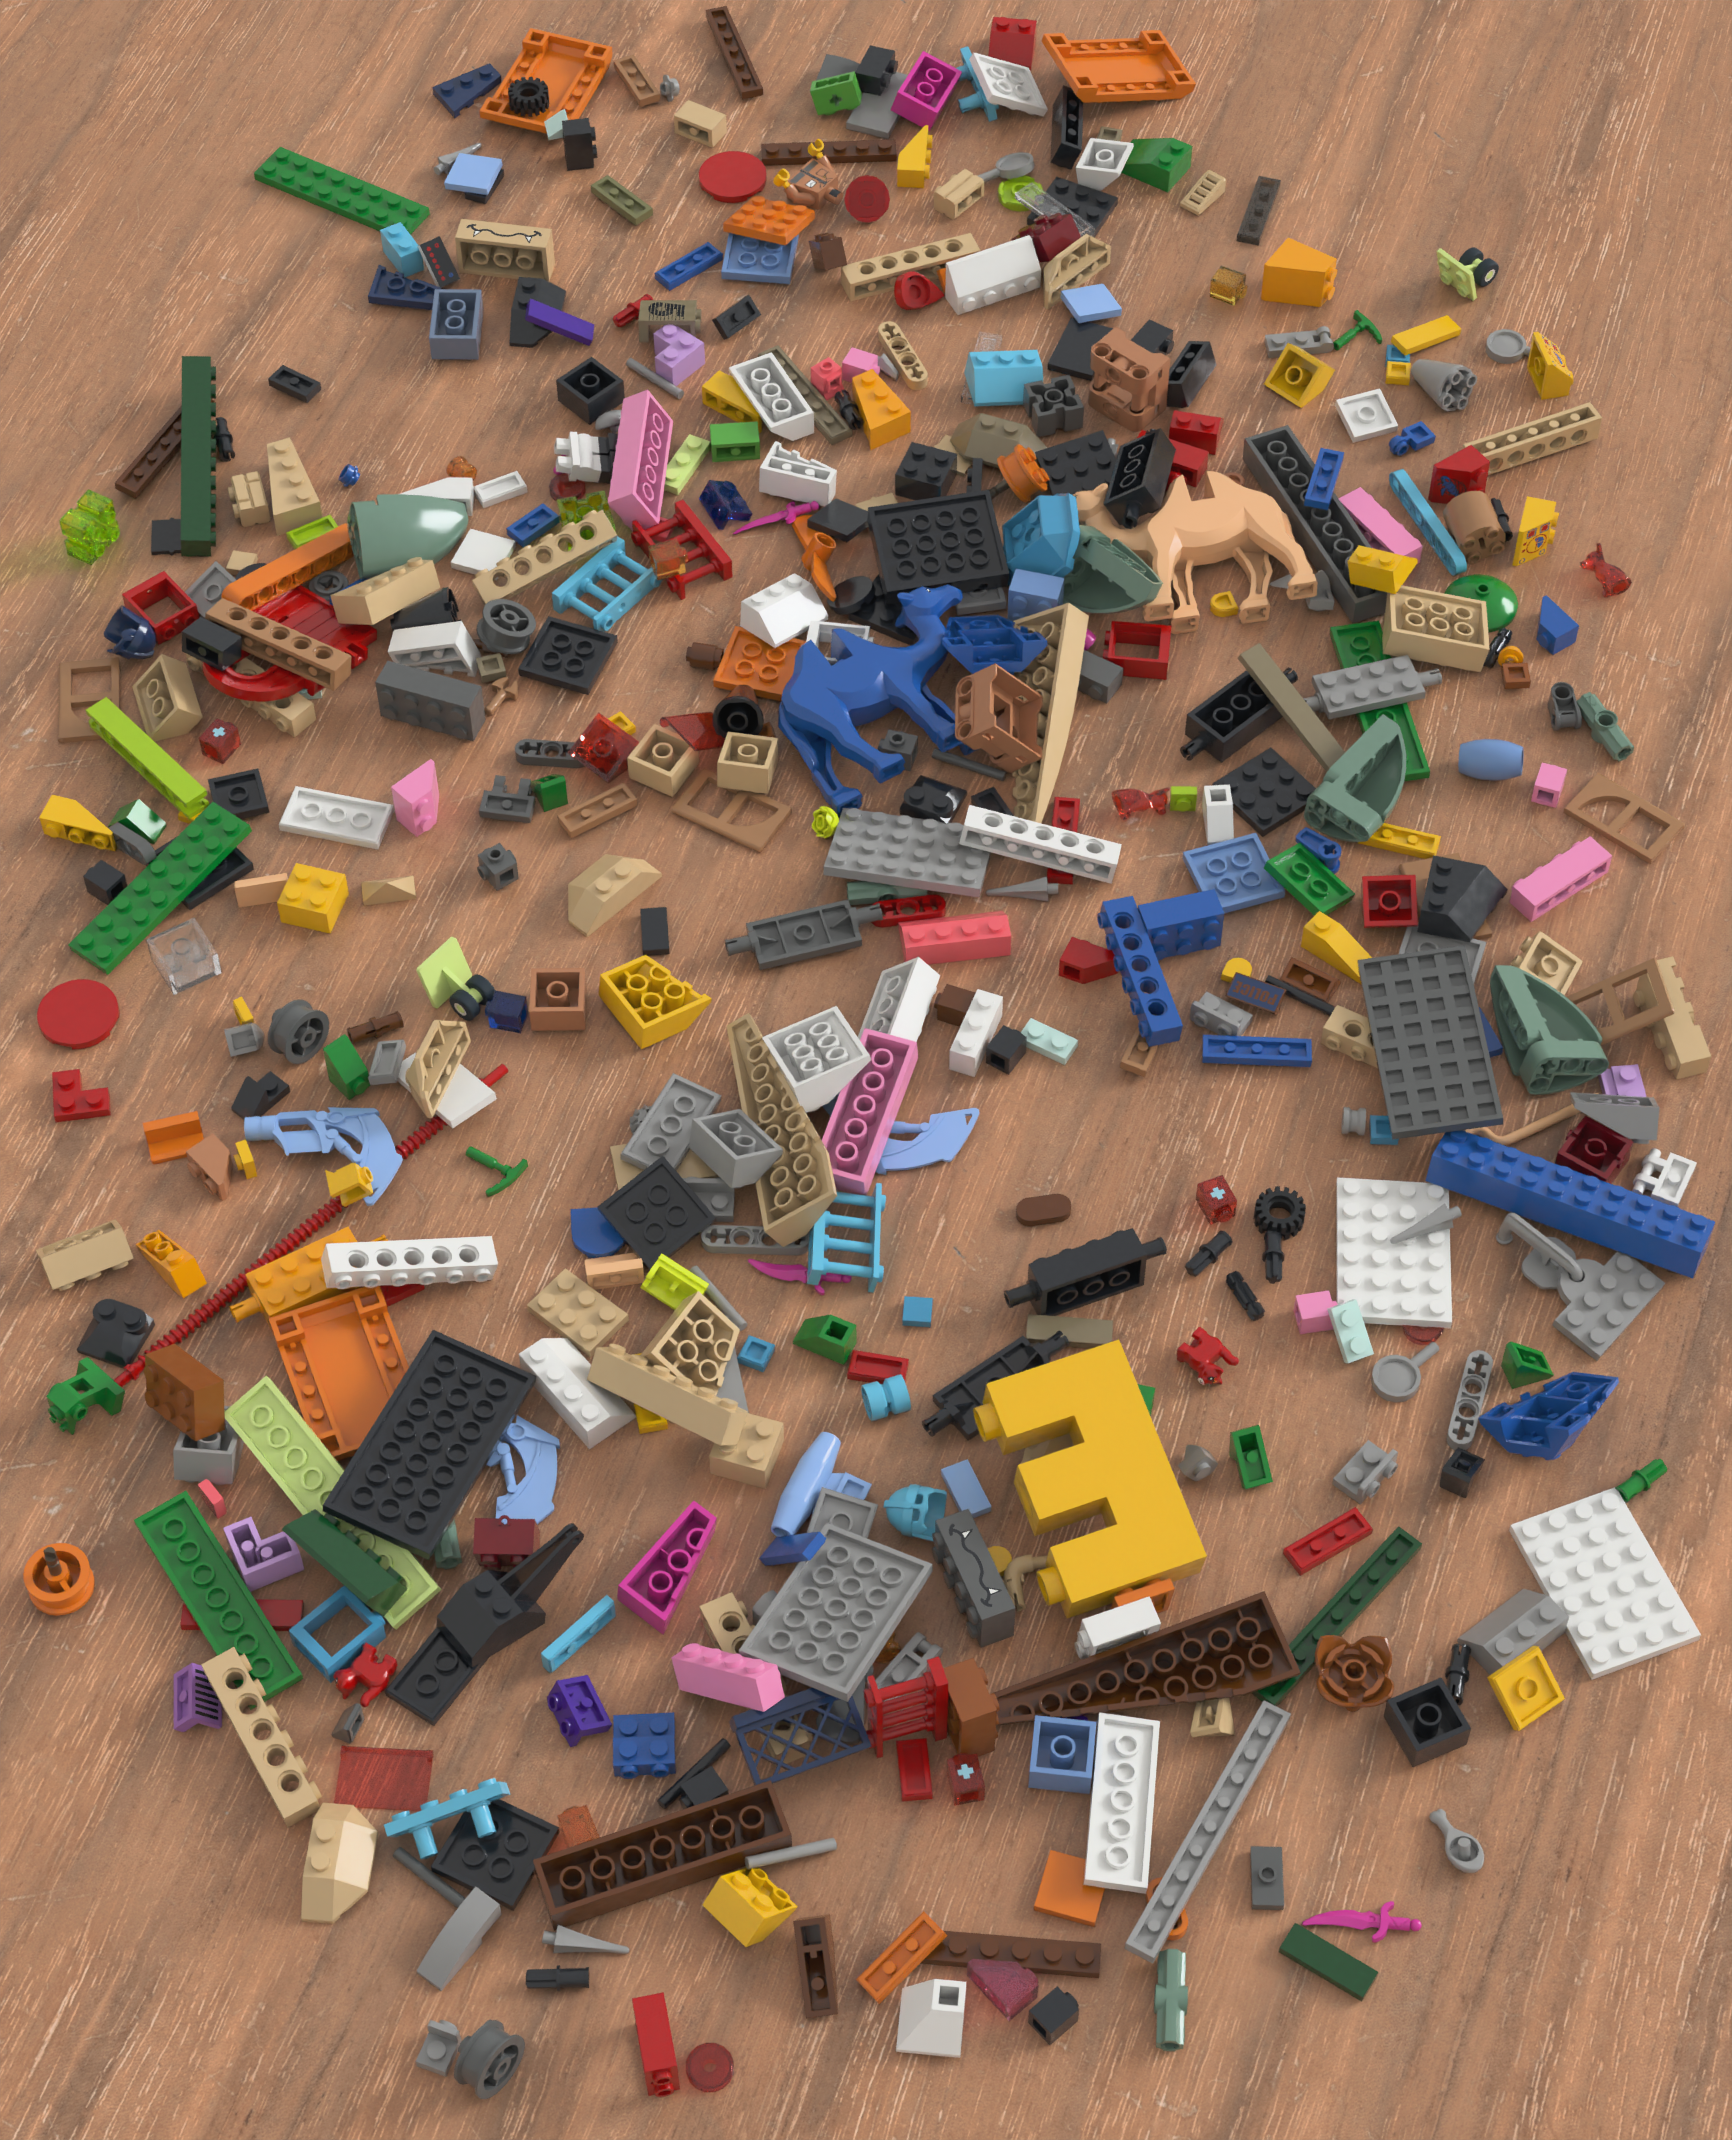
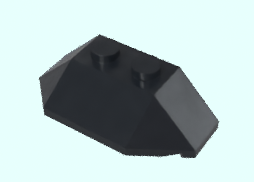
M519 277L511 308L510 346L533 348L538 344V341L552 333L553 331L525 320L527 303L531 298L563 311L566 290L545 279Z

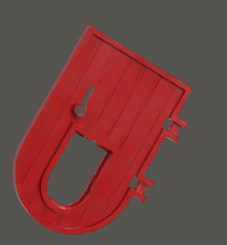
M301 585L252 610L257 614L351 655V669L367 660V646L377 640V629L370 625L339 624L334 607L329 604L330 602ZM244 650L241 651V658L223 672L202 662L204 676L214 688L228 696L241 700L256 702L275 701L294 695L304 688L307 689V693L310 696H314L326 688L277 665H273L267 671L253 676H246L235 672L231 667L251 654Z

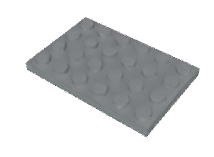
M843 808L824 864L823 875L980 897L991 852L959 844L964 827L960 823L946 824L934 819H918L906 815L897 816L883 812L862 811L857 808Z
M826 1523L820 1531L826 1538L825 1543L810 1561L798 1563L739 1649V1654L744 1657L761 1659L764 1662L776 1664L780 1675L848 1702L930 1577L933 1567L929 1562Z

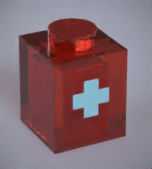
M218 718L199 737L202 755L221 764H224L241 745L238 728L234 724L224 722Z
M1223 1175L1197 1184L1196 1201L1210 1225L1217 1222H1226L1235 1216L1237 1199Z
M960 1753L947 1759V1777L954 1806L984 1800L985 1785L977 1753L971 1755Z

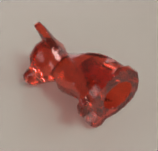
M1600 543L1596 544V551L1589 553L1586 559L1580 562L1582 569L1594 571L1596 579L1603 586L1602 595L1604 597L1624 593L1632 583L1631 579L1620 568L1605 562Z
M1134 788L1112 791V800L1122 820L1130 818L1132 812H1144L1149 808L1154 809L1159 815H1164L1166 813L1165 806L1168 803L1166 792L1170 788L1158 789L1150 794Z

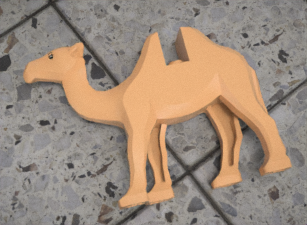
M1206 471L1204 499L1191 501L1183 475L1177 477L1171 482L1162 501L1161 508L1146 521L1135 528L1133 527V529H1119L1113 525L1110 513L1104 505L1108 484L1103 483L1094 490L1079 491L1073 494L1077 501L1079 525L1095 527L1109 537L1111 543L1114 539H1118L1138 555L1161 579L1163 584L1157 597L1151 603L1143 606L1142 615L1144 620L1148 622L1169 619V625L1172 626V634L1194 632L1198 629L1200 615L1193 595V582L1191 579L1193 566L1216 563L1231 557L1235 558L1245 571L1250 582V594L1239 606L1241 610L1239 617L1243 624L1267 621L1269 619L1270 603L1266 596L1273 573L1269 561L1270 554L1282 562L1291 574L1292 578L1287 584L1288 589L1286 592L1290 600L1315 597L1317 595V579L1306 559L1303 548L1295 542L1288 515L1281 511L1273 497L1260 491L1245 488L1224 474ZM1171 587L1173 597L1178 604V609L1174 610V603L1171 598Z

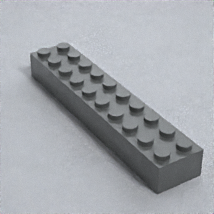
M1286 425L1245 438L1243 461L1263 491L1273 497L1281 511L1288 515L1294 537L1318 572L1323 570L1330 581L1332 594L1352 624L1384 614L1387 592L1350 583L1349 558L1359 545L1372 547L1336 494L1333 492L1328 510L1304 506L1305 496L1315 464L1290 427Z

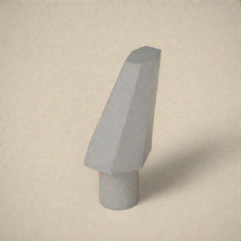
M884 353L881 357L878 356L880 371L897 381L899 373Z

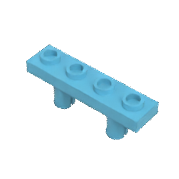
M968 46L961 48L960 53L963 66L956 68L962 71L959 81L970 80L976 94L958 99L960 111L964 113L981 107L989 122L996 120V109H999V105H993L987 101L969 60L972 53Z
M496 1778L479 1783V1789L468 1793L467 1789H463L450 1794V1800L439 1804L438 1800L422 1804L420 1806L421 1811L411 1815L409 1811L395 1814L391 1817L392 1822L384 1824L387 1837L396 1838L407 1833H413L420 1859H427L439 1854L430 1827L436 1822L465 1811L471 1812L478 1838L494 1834L496 1829L488 1805L492 1801L511 1795L506 1782H497Z

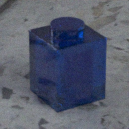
M495 990L492 1001L488 1000L485 1007V1016H488L490 1028L521 1034L528 1015L526 996Z

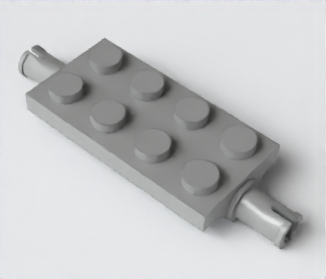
M1405 655L1313 675L1312 684L1315 694L1312 697L1303 699L1313 712H1325L1328 719L1424 699L1426 693L1424 687L1442 684V675L1438 673L1440 671L1438 668L1418 673L1415 671L1409 656Z

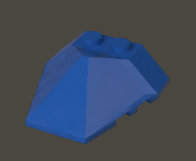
M1000 615L949 617L942 644L972 674L996 663L1014 675V672H1022L1047 647V640L1038 632L1028 633L1027 627L1014 628L1015 622Z
M1572 1372L1544 1384V1391L1533 1396L1526 1392L1520 1395L1521 1401L1507 1405L1504 1402L1495 1406L1480 1416L1479 1422L1507 1452L1521 1454L1523 1457L1536 1456L1543 1457L1545 1460H1554L1559 1458L1561 1453L1573 1445L1586 1425L1619 1384V1379L1612 1376Z

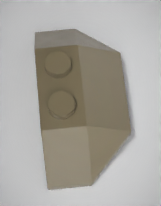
M983 413L958 424L950 439L952 445L964 459L973 461V458H982L983 464L999 468L997 458L1001 455L1008 456L1014 452V447L1018 444L1022 445L1025 449L1030 447L1034 454L1036 451L1047 448L1027 425Z

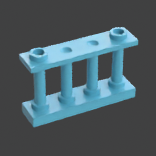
M617 536V541L600 550L552 592L553 610L562 614L566 609L573 607L593 620L594 629L603 632L608 631L627 611L652 589L661 584L663 581L662 563L657 561L651 568H645L626 556L625 540ZM622 564L640 575V577L631 583L611 570L617 565ZM605 578L624 591L615 598L595 584ZM585 593H590L608 605L598 612L579 600V598Z
M876 1183L872 1196L837 1192V1197L833 1202L871 1207L870 1219L830 1214V1211H825L809 1231L807 1284L818 1285L821 1275H826V1273L868 1278V1292L873 1293L877 1282H882L884 1266L879 1265L881 1212L885 1209L886 1195H882L881 1183ZM831 1225L869 1230L870 1241L866 1243L829 1238V1235L825 1234V1228ZM833 1249L869 1254V1267L829 1262L828 1258H824V1251Z

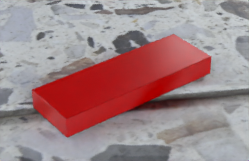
M1354 1507L1284 1548L1283 1555L1301 1576L1371 1535L1373 1528L1358 1509Z

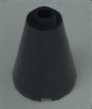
M446 587L393 614V618L390 619L392 631L396 629L461 621V619L458 620L457 617L459 609L452 590Z
M738 685L716 706L712 724L718 735L726 738L728 732L758 735L761 732L764 718L753 688L748 685Z

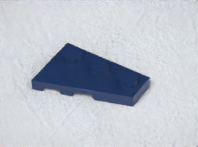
M489 63L432 87L433 95L456 118L460 115V110L464 107H471L474 104L473 100L478 96H485L498 86L502 80L498 71Z
M378 265L368 294V300L372 304L432 310L434 291L441 288L419 279H407L403 273L398 271L391 273L386 271V267Z

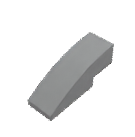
M475 1886L435 1939L418 1967L417 1974L442 1991L482 1944L481 1938L502 1915L500 1904Z

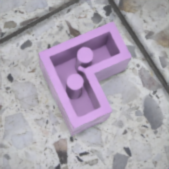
M672 324L664 325L653 334L655 355H657L655 356L656 374L673 385H679L705 364L704 342L680 327Z
M252 1517L223 1528L233 1558L250 1592L304 1570L296 1542L284 1531L261 1540Z

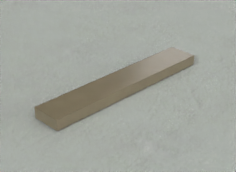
M779 345L758 354V357L772 352L814 412V425L831 445L852 437L850 427Z
M1260 643L1241 653L1238 660L1327 772L1345 751Z

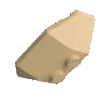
M1085 234L1047 263L1043 269L1044 308L1048 310L1061 301L1060 294L1062 290L1078 288L1109 265L1111 246Z
M605 854L568 884L569 924L588 937L661 878L662 873L643 859Z
M434 1020L420 1048L416 1051L410 1068L406 1071V1083L409 1085L413 1098L427 1118H433L471 1042L465 1022Z
M322 1803L313 1818L302 1882L301 1920L304 1922L333 1924L340 1918V1915L350 1909L368 1892L378 1831L354 1805Z

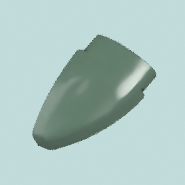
M1079 525L1080 538L1073 559H1075L1073 570L1063 577V604L1070 603L1084 612L1113 614L1127 612L1154 601L1163 584L1157 574L1118 539H1114L1111 543L1110 538L1095 527Z
M1383 714L1331 766L1325 774L1323 782L1307 798L1304 818L1311 827L1338 840L1364 842L1368 841L1383 825L1398 802L1406 773L1405 744L1400 727L1396 722Z
M1495 965L1490 977V989L1499 1035L1511 1071L1514 1075L1521 1076L1528 1093L1542 1095L1561 1092L1579 1086L1606 1071L1609 1062L1601 1047L1602 1036L1588 1017L1573 1002L1546 982L1520 968L1509 965Z

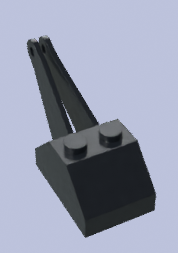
M574 1523L566 1525L550 1541L510 1572L486 1570L463 1584L437 1615L436 1626L471 1668L545 1624L546 1613L536 1601L584 1538V1534L578 1530Z

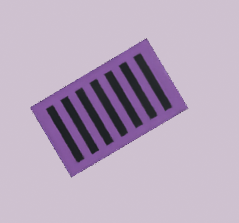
M191 1663L174 1674V1730L185 1732L198 1723L219 1729L222 1727V1705L208 1681L202 1666Z

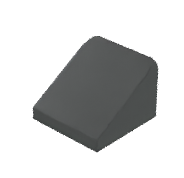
M356 1703L344 1710L331 1734L332 1737L349 1744L353 1742L365 1720L361 1704Z

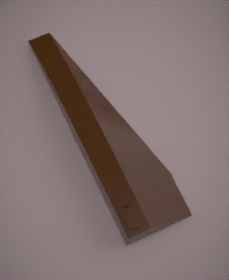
M1263 1591L994 1692L1000 1707V1711H997L999 1724L996 1726L1035 1721V1715L1065 1718L1098 1714L1099 1712L1106 1713L1245 1696L1298 1676L1301 1672L1266 1593Z

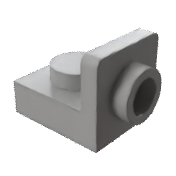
M430 2020L427 2025L429 2033L415 2062L417 2067L446 2077L458 2052V2047L462 2042L460 2032L454 2024L448 2021L440 2020L438 2023Z

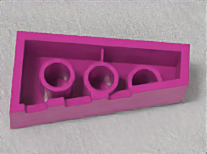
M693 1500L618 1585L617 1600L664 1635L715 1533L717 1518Z

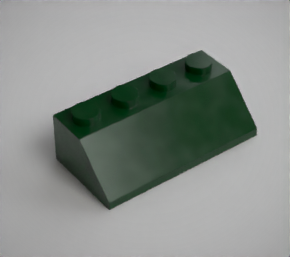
M314 1509L283 1527L282 1531L361 1601L382 1616L386 1615L407 1590L400 1583L403 1577L391 1566L387 1570L379 1564L382 1558L372 1549L368 1548L364 1551L358 1546L361 1540L349 1529L345 1533L338 1528L341 1522L328 1513L323 1515Z

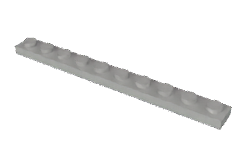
M1263 1700L1126 1941V1950L1152 1964L1154 1963L1287 1726L1291 1713Z

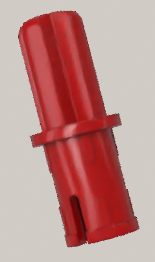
M645 294L634 303H628L627 308L613 316L615 326L623 327L634 319L638 320L641 300H653V298L649 294Z

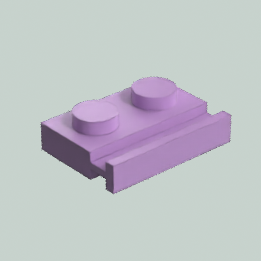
M1638 1064L1611 1066V1069H1606V1071L1598 1075L1602 1094L1646 1097Z

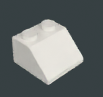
M1090 138L1076 166L1078 184L1102 191L1120 176L1134 147L1133 143Z

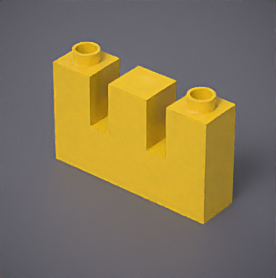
M1120 1340L986 1384L983 1405L973 1408L974 1418L983 1441L987 1442L997 1438L1003 1455L1066 1434H1070L1074 1444L1072 1447L1017 1466L1014 1485L1034 1536L1099 1514L1102 1515L1107 1527L1050 1547L1045 1563L1047 1568L1036 1572L1040 1591L1048 1606L1060 1602L1066 1619L1113 1603L1116 1594L1126 1588L1136 1590L1157 1578H1160L1161 1581L1170 1578L1172 1582L1201 1572L1207 1558L1206 1552Z

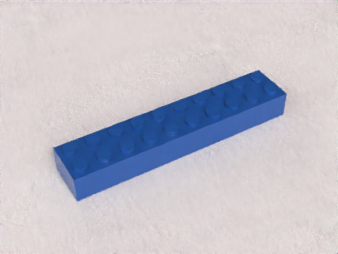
M1465 1130L1445 1132L1432 1154L1425 1180L1692 1279L1706 1252L1715 1225V1221L1707 1219L1702 1215L1690 1213L1679 1209L1677 1206L1665 1204L1649 1196L1640 1195L1621 1186L1604 1182L1594 1176L1579 1173L1569 1167L1554 1164L1541 1157L1529 1155L1516 1148L1504 1146L1488 1138L1468 1133Z

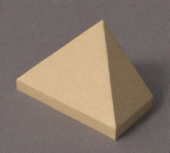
M414 876L361 882L364 906L416 899Z
M1230 1698L1197 1701L1190 1731L1191 1736H1234L1235 1731Z

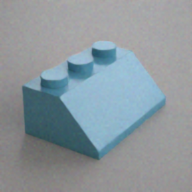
M1038 350L969 352L964 374L974 406L1023 405L1024 384L1043 381V366Z

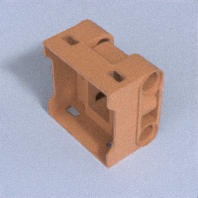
M1118 327L1112 329L1091 347L1090 367L1094 371V380L1089 384L1088 404L1090 407L1133 432L1143 430L1166 410L1170 370L1169 357L1162 353H1151L1127 339L1125 331Z
M996 663L974 674L965 676L956 687L955 737L973 750L981 748L990 754V761L1007 773H1013L1024 766L1042 759V747L1037 745L1038 713L1043 707V696ZM1022 695L1028 700L1023 701L1018 697Z

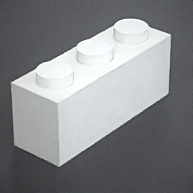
M977 989L950 1048V1070L975 1077L986 1053V1047L991 1042L1001 1020L1003 1009L1002 996Z

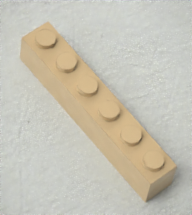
M609 1344V1347L596 1348L587 1377L588 1381L720 1446L738 1444L748 1411L738 1407V1402L728 1398H719L715 1396L716 1392L709 1388H698L692 1385L693 1381L683 1376L675 1377L670 1374L668 1368L659 1365L653 1366L647 1363L648 1359L643 1356L630 1355L625 1352L626 1348L620 1345Z

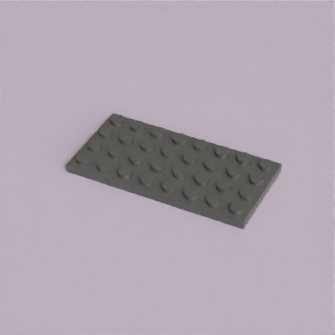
M1465 945L1357 960L1392 1140L1503 1125V1114Z

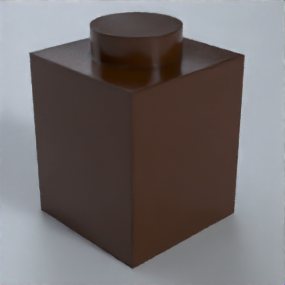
M946 984L943 993H938L935 999L934 1008L937 1009V1020L960 1027L976 992Z

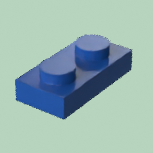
M541 504L507 527V535L524 548L559 524V515L545 504Z

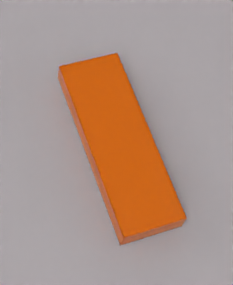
M923 1911L856 1980L880 2004L947 1937V1934Z

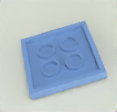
M729 233L721 278L790 284L799 234L785 246Z
M1257 833L1183 852L1182 859L1198 891L1215 889L1224 914L1285 897L1284 887L1264 869L1266 862L1270 859Z

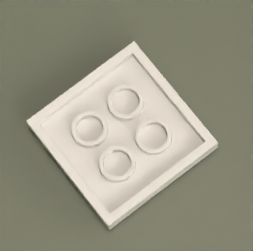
M973 52L969 60L989 103L1006 106L1012 110L1025 111L1030 115L1036 114L1044 117L1048 109L1028 67Z

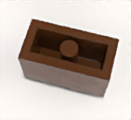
M827 232L814 235L815 239L809 241L815 269L829 270L847 265L842 237H836L834 233L828 234Z

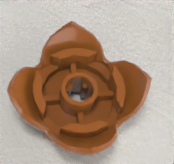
M1337 1635L1320 1636L1315 1651V1664L1319 1673L1316 1687L1325 1700L1337 1706L1345 1707L1348 1711L1356 1712L1362 1707L1368 1708L1383 1704L1392 1697L1394 1683L1388 1678V1672L1392 1665V1652L1387 1637L1366 1636L1354 1644H1350L1343 1637ZM1356 1674L1359 1677L1357 1679L1350 1678L1348 1675L1354 1676Z

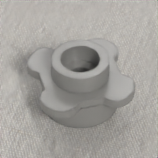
M664 75L663 82L660 84V91L671 102L674 99L673 97L679 94V83L675 78L670 79L669 75Z

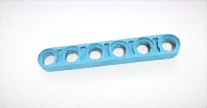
M1404 469L1391 472L1389 474V483L1393 492L1449 573L1454 576L1466 572L1467 562L1465 556Z

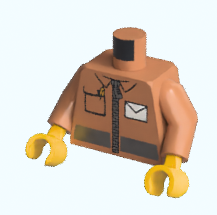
M820 139L815 141L816 148L812 143L808 146V153L811 156H816L817 160L812 158L791 177L786 169H780L773 179L776 186L784 187L783 191L787 194L788 200L793 201L795 205L808 206L816 210L821 209L828 202L838 205L843 199V193L838 191V176L827 156H823L821 152L824 148V143Z

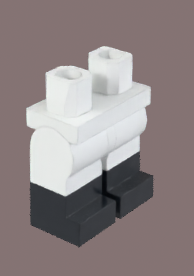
M570 432L568 439L556 438L554 454L566 455V457L557 456L556 472L568 473L569 481L579 479L587 482L610 484L618 434L608 433L607 437H593L588 434L577 435V432Z

